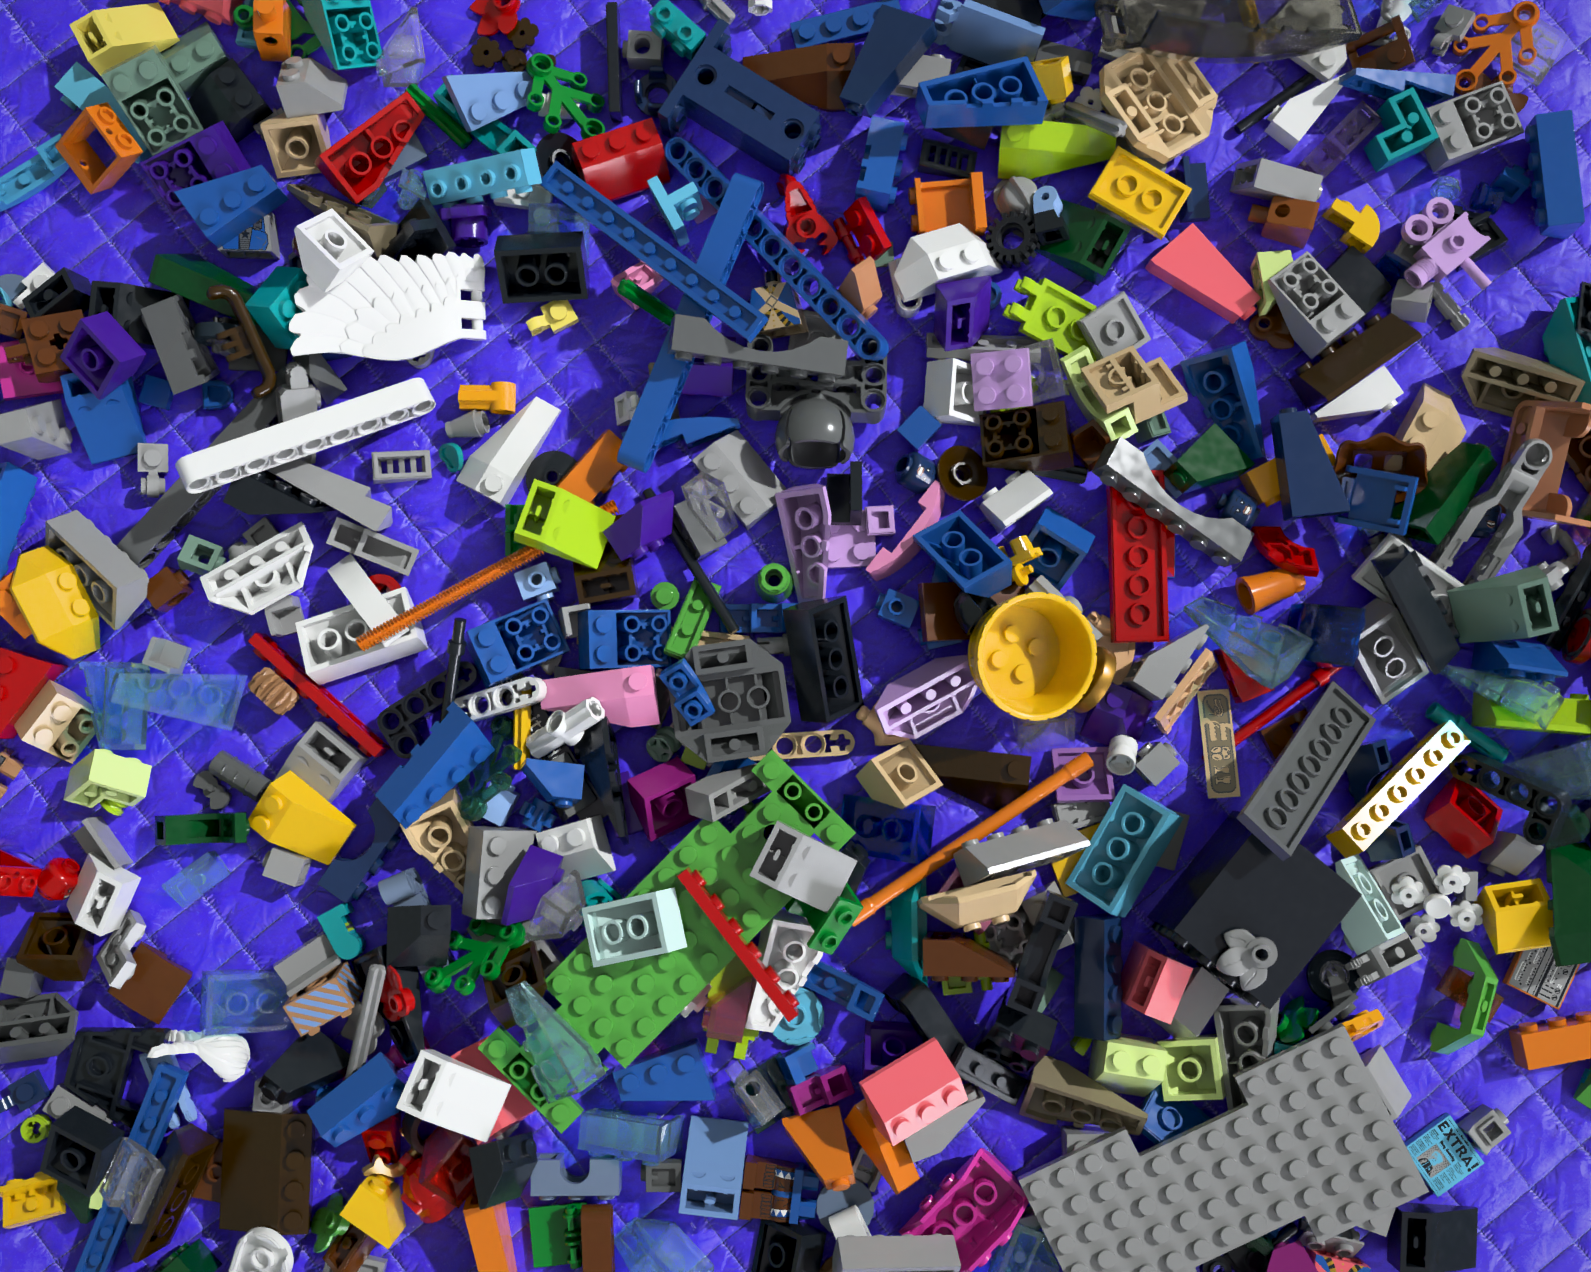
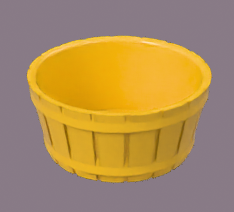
M1033 592L1012 597L986 612L974 627L970 637L968 664L975 683L997 707L1020 719L1041 721L1067 712V709L1070 710L1083 697L1082 695L1086 693L1092 682V676L1095 673L1097 646L1095 636L1092 634L1093 630L1086 617L1081 614L1082 612L1070 601H1065V598L1058 595Z

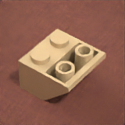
M49 679L14 724V727L22 741L73 764L106 721L107 717L74 691Z

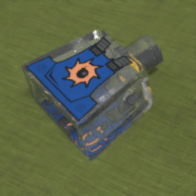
M737 1060L725 1070L735 1084L729 1089L730 1094L755 1129L765 1125L786 1108L757 1069L749 1074L740 1060ZM746 1085H751L754 1088L753 1096L747 1094Z

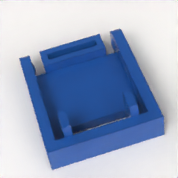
M1346 465L1345 471L1357 473L1356 478L1344 476L1341 485L1349 502L1350 511H1348V517L1335 516L1334 522L1402 536L1406 535L1419 477ZM1398 490L1407 491L1401 519L1392 517Z

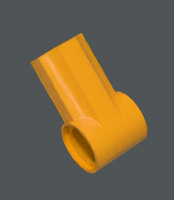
M500 381L492 382L491 385H460L458 390L459 409L461 411H473L475 409L478 411H490L493 414L499 415L515 414L516 384Z

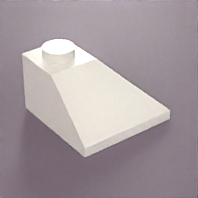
M333 209L297 225L294 229L303 271L324 292L342 283L374 252Z

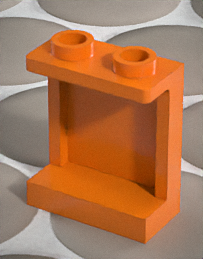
M971 172L968 179L921 182L920 178H914L913 187L908 188L909 205H914L915 215H911L912 232H917V235L960 223L977 236L985 235L987 218L982 172Z

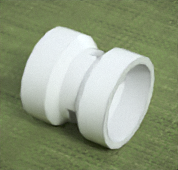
M1127 735L1113 737L1109 742L1106 766L1109 771L1116 775H1128L1135 769L1138 744L1135 739Z

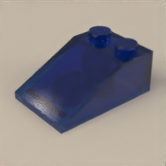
M844 794L841 818L856 832L849 841L852 840L855 844L858 843L863 846L868 856L920 864L930 857L936 806L913 803L904 809H900L873 800L871 797Z

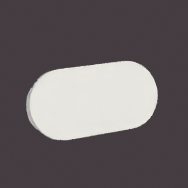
M256 1227L249 1230L238 1241L228 1272H291L294 1263L293 1252L289 1243L281 1234L270 1228Z

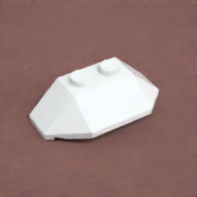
M958 223L911 237L892 278L904 303L935 293L936 284L987 275L992 276L1001 273L1002 268L987 248L986 244L988 243Z
M302 521L199 577L208 600L249 615L257 613L303 587L313 550V543Z

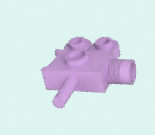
M1444 197L1431 199L1424 206L1422 214L1412 215L1402 225L1401 235L1404 241L1410 245L1423 246L1413 255L1417 262L1404 272V277L1412 287L1419 289L1432 278L1439 283L1460 265L1483 291L1492 282L1469 257L1491 238L1480 234L1472 227L1468 220L1469 214L1466 211L1454 220V206ZM1432 212H1436L1439 218L1435 217ZM1434 228H1441L1434 235H1432ZM1411 229L1417 230L1418 235H1415Z

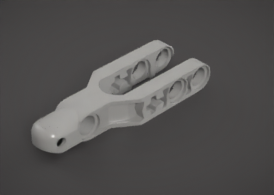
M1538 438L1525 441L1519 447L1512 460L1500 471L1490 489L1471 500L1440 544L1436 546L1429 560L1444 571L1448 566L1451 567L1454 563L1452 559L1463 542L1468 541L1486 511L1500 503L1505 508L1506 516L1462 584L1468 585L1495 577L1523 535L1522 508L1551 463L1553 455L1550 446Z

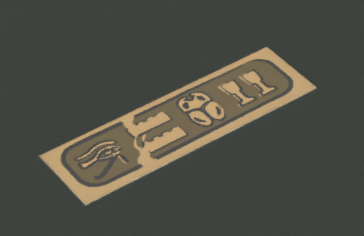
M1229 689L1198 691L1197 697L1208 799L1241 797Z

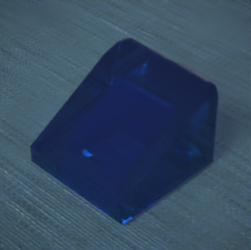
M1388 250L1374 263V266L1383 274L1392 287L1397 284L1398 279L1404 276V272L1412 266L1411 263Z

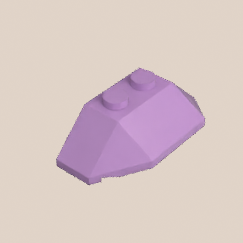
M968 655L935 658L888 684L874 708L883 732L888 735L915 740L964 713L978 688L970 672Z

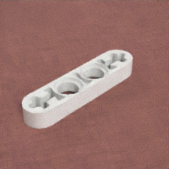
M524 677L456 698L454 702L460 708H468L469 712L465 713L474 722L543 701L546 697L547 686L540 678ZM532 685L536 687V691H533L532 695H522L521 691L531 689ZM506 690H509L512 693V701L506 706L502 701V695ZM482 697L488 702L487 710L484 713H481L478 709V702Z

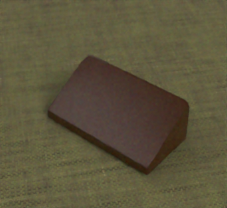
M350 1223L345 1234L337 1236L322 1259L333 1272H357L377 1244V1241Z

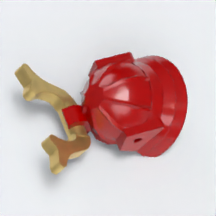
M401 1127V1128L399 1129V1132H400V1134L404 1137V1135H403V1133H402V1127ZM412 1147L397 1163L387 1165L376 1154L373 1157L372 1163L366 1165L361 1170L364 1176L383 1174L390 1177H399L403 1175V1193L400 1198L424 1223H434L447 1216L461 1200L468 1184V1172L463 1164L451 1161L443 1153L437 1157L421 1156Z

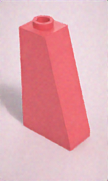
M1194 223L1156 254L1145 267L1149 273L1232 324L1240 317L1245 321L1258 310L1254 305L1261 297Z

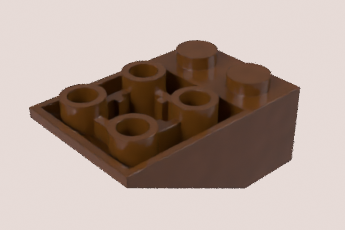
M928 931L923 939V976H931L932 981H948L949 977H961V981L976 982L979 981V977H991L992 982H1008L1009 978H1014L1017 963L959 932Z

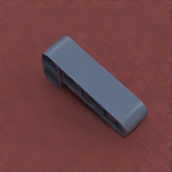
M415 868L404 870L378 882L380 895L388 906L392 904L394 907L431 905L421 877ZM450 950L448 952L447 965L454 962ZM442 965V966H418V969H419L420 974H421V976H422V978H423V980H424L425 973H426L430 968H432V967H441V968H444V967H446L447 965Z

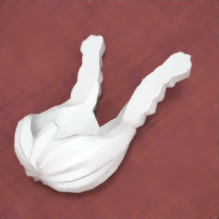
M171 1030L168 1041L174 1043H163L152 1047L147 1055L148 1058H157L164 1055L195 1053L213 1068V1071L220 1078H223V1082H232L245 1074L248 1061L250 1060V1048L242 1036L229 1031L209 1033L194 1032L193 1030Z

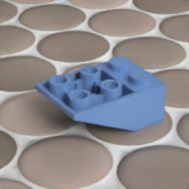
M691 1115L679 1214L738 1220L749 1122Z

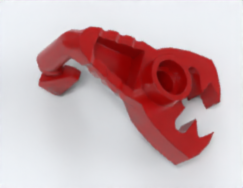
M781 174L776 185L779 194L785 196L787 223L784 227L783 235L794 245L796 242L806 243L807 238L815 239L824 232L823 238L816 244L824 245L821 255L827 254L838 241L833 228L824 217L817 213L816 206L803 185L792 175ZM798 249L801 253L805 251L804 249Z

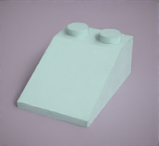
M1359 854L1335 862L1336 873L1362 894L1341 921V928L1345 934V943L1352 951H1355L1357 956L1406 932Z
M675 887L581 908L593 968L664 954L687 947Z

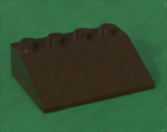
M291 1106L282 1113L252 1111L253 1107L224 1109L219 1229L248 1232L256 1227H266L275 1230L281 1235L309 1233L312 1220L315 1125L307 1110L312 1106Z

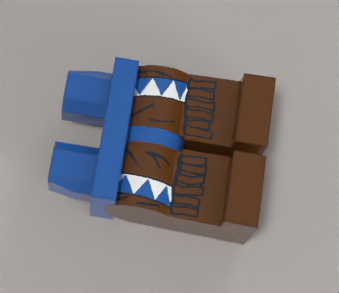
M747 1154L739 1219H767L797 1225L798 1219H815L817 1200L801 1198L802 1189L818 1191L819 1178L813 1170L804 1169L805 1163H794Z

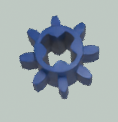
M534 797L532 803L524 801L519 811V814L525 816L522 824L538 832H541L544 826L551 829L557 817L551 814L554 806Z

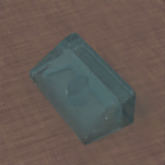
M209 851L163 883L161 887L184 908L228 877L231 872L216 851Z

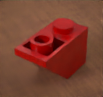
M400 1112L361 1133L370 1163H372L373 1157L376 1154L381 1157L382 1162L385 1164L397 1163L400 1159Z

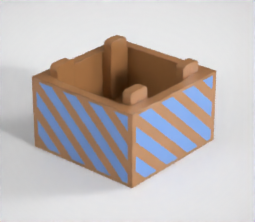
M345 960L289 997L283 1005V1009L301 1037L307 1033L313 1036L320 1031L321 1025L340 1015L342 1018L351 1015L352 1008L360 999L363 990L357 976L347 960Z

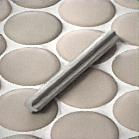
M372 964L369 967L345 1080L366 1064L386 975V968L382 964Z

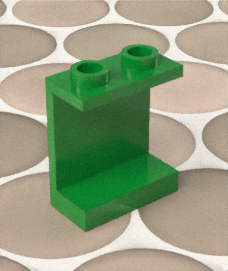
M846 883L841 895L836 898L827 913L795 898H792L784 906L787 912L805 917L814 930L813 935L807 942L808 948L831 955L864 908L848 883Z

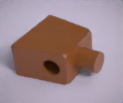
M1273 196L1269 207L1252 204L1247 221L1264 224L1261 232L1262 237L1304 249L1313 230L1320 203Z

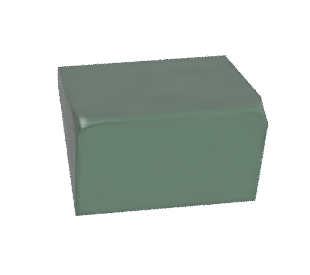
M1162 412L1136 424L1138 432L1135 433V437L1138 443H1143L1171 433L1165 413Z

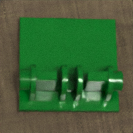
M587 1201L528 1208L534 1268L570 1264L571 1269L582 1267L581 1207L582 1204H587Z

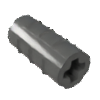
M225 750L220 751L209 765L208 772L218 777L220 781L223 780L229 784L231 788H235L243 793V796H248L256 802H259L272 782L271 779L264 776L260 771H256L249 764H245L238 757H234Z

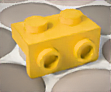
M41 1171L35 1173L33 1178L26 1180L12 1179L7 1181L6 1185L0 1187V1197L3 1198V1228L12 1229L66 1213V1185Z

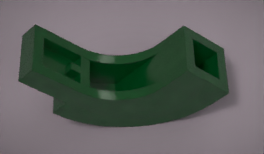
M246 812L155 816V845L245 843L250 831Z

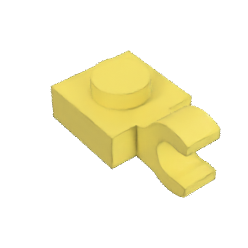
M559 300L551 301L541 306L540 309L543 315L526 321V324L534 337L548 328H551L555 335L578 323L579 320L569 301Z

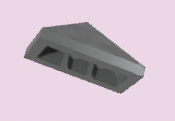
M320 353L292 358L294 362L300 363L306 369L308 380L316 390H319L321 397L327 405L347 390L346 386Z

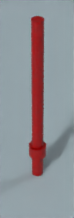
M1339 656L1324 668L1319 667L1310 674L1309 679L1234 733L1235 747L1316 687L1321 688L1327 684L1331 676L1347 665L1345 660Z

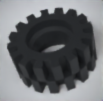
M1010 211L1009 217L1006 213L1001 214L1003 218L1001 221L997 218L993 220L996 224L995 227L989 226L988 231L991 234H986L988 242L986 245L991 251L992 256L1002 266L1005 264L1006 267L1012 268L1013 264L1016 268L1021 267L1020 262H1024L1027 265L1030 263L1027 258L1029 256L1035 258L1037 254L1034 250L1040 249L1041 245L1038 243L1039 239L1035 233V224L1024 213L1020 212L1018 215L1015 211ZM1014 230L1021 231L1023 233L1022 243L1015 249L1005 248L1003 242L1006 235Z

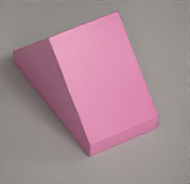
M640 261L613 277L610 282L615 294L636 311L639 306L618 293L617 287L622 279L630 280L652 294L664 278Z

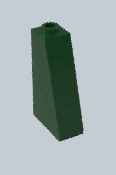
M156 254L148 280L157 286L234 319L236 317L228 301L225 299L210 300L207 298L206 292L208 288L220 284L231 286L239 292L245 304L258 290L255 286L195 254ZM249 312L254 325H259Z
M1461 442L1427 473V486L1419 494L1415 495L1406 537L1435 545L1440 544L1498 465L1487 446L1481 443ZM1405 501L1394 504L1392 517L1401 519Z

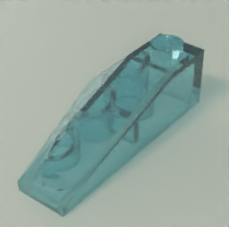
M526 981L505 990L515 1022L519 1027L523 1028L526 1040L522 1042L525 1052L531 1051L535 1064L531 1067L533 1077L548 1104L583 1091L606 1074L599 1056L592 1047Z

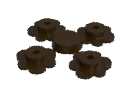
M522 18L521 21L518 20L515 28L507 34L508 40L513 41L516 49L507 51L504 56L501 50H499V43L496 40L490 41L487 37H480L477 40V45L471 47L473 64L477 67L485 66L490 69L494 66V63L502 60V65L508 72L525 71L527 58L521 49H524L526 45L533 46L535 44L534 38L539 34L537 25L531 24L528 18ZM547 54L552 59L554 67H556V58L551 54Z

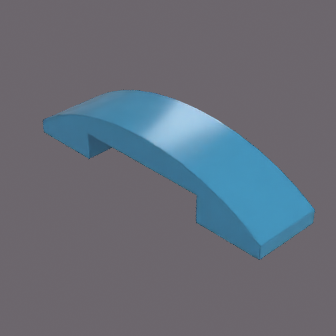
M60 133L38 146L36 150L39 154L0 177V212L36 195L70 168L55 147L62 137Z

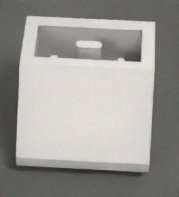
M93 852L88 853L78 876L77 885L70 894L66 904L74 923L98 936L118 930L141 877L122 867L114 869L108 860Z

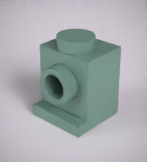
M189 534L177 561L181 570H189L203 576L225 564L227 558H224L223 547ZM202 559H209L208 564H204L200 561Z

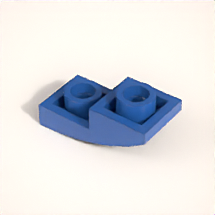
M685 658L661 671L659 678L676 698L674 706L690 726L714 714L715 709L707 692Z

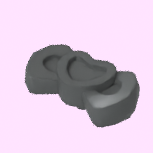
M208 770L199 772L195 777L193 786L202 789L204 796L210 798V808L212 810H220L228 806L232 799V794L227 791L225 786L221 785L219 778L208 772Z

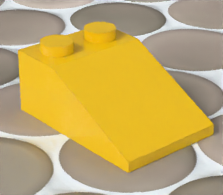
M291 770L269 784L248 818L250 827L268 842L328 866L335 859L357 826Z

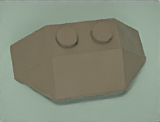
M1496 347L1473 348L1460 374L1473 406L1513 417L1516 407L1524 400L1575 402L1585 384L1584 380L1548 362Z

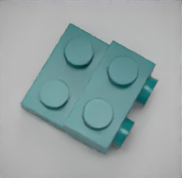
M660 0L648 12L651 30L659 38H665L672 43L671 47L679 56H686L691 61L706 39V33L669 0Z

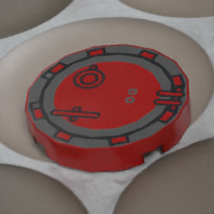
M1591 608L1582 611L1562 646V657L1569 663L1581 665L1591 658Z

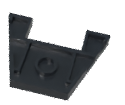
M82 1027L75 1036L63 1085L91 1105H99L109 1112V1118L116 1123L119 1121L123 1122L132 1130L141 1105L124 1100L122 1097L134 1051L138 1050L148 1054L152 1047L168 1043L171 1029Z

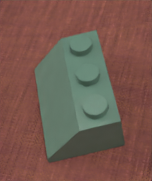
M207 21L179 37L180 41L170 48L160 52L187 99L193 95L210 73L231 59Z

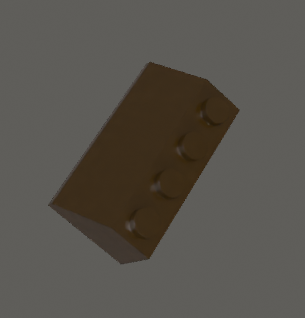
M1377 313L1363 322L1365 327L1357 332L1354 329L1340 338L1342 343L1336 348L1333 345L1328 346L1318 354L1319 359L1312 364L1310 361H1307L1294 369L1296 374L1288 379L1306 408L1329 402L1421 339L1422 335L1393 313L1380 316Z
M192 1123L175 1129L169 1135L166 1141L168 1146L164 1155L158 1159L153 1170L155 1173L152 1180L144 1187L141 1193L142 1200L140 1205L129 1218L128 1222L130 1225L125 1238L131 1260L135 1263L170 1244L220 1141Z

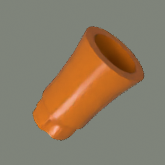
M1280 567L1255 575L1238 577L1235 581L1239 602L1244 611L1249 615H1253L1280 600L1292 597L1294 593L1303 591L1306 585L1303 575L1294 574Z

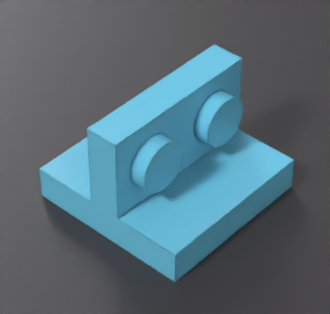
M657 175L647 180L653 199L678 245L681 247L690 241L682 221L693 220L703 210L694 182H691L668 195Z

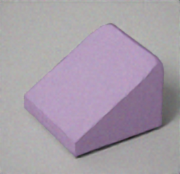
M893 505L864 507L867 536H893L895 534Z

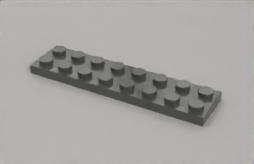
M1334 681L1329 683L1236 818L1282 861L1291 857L1376 719Z

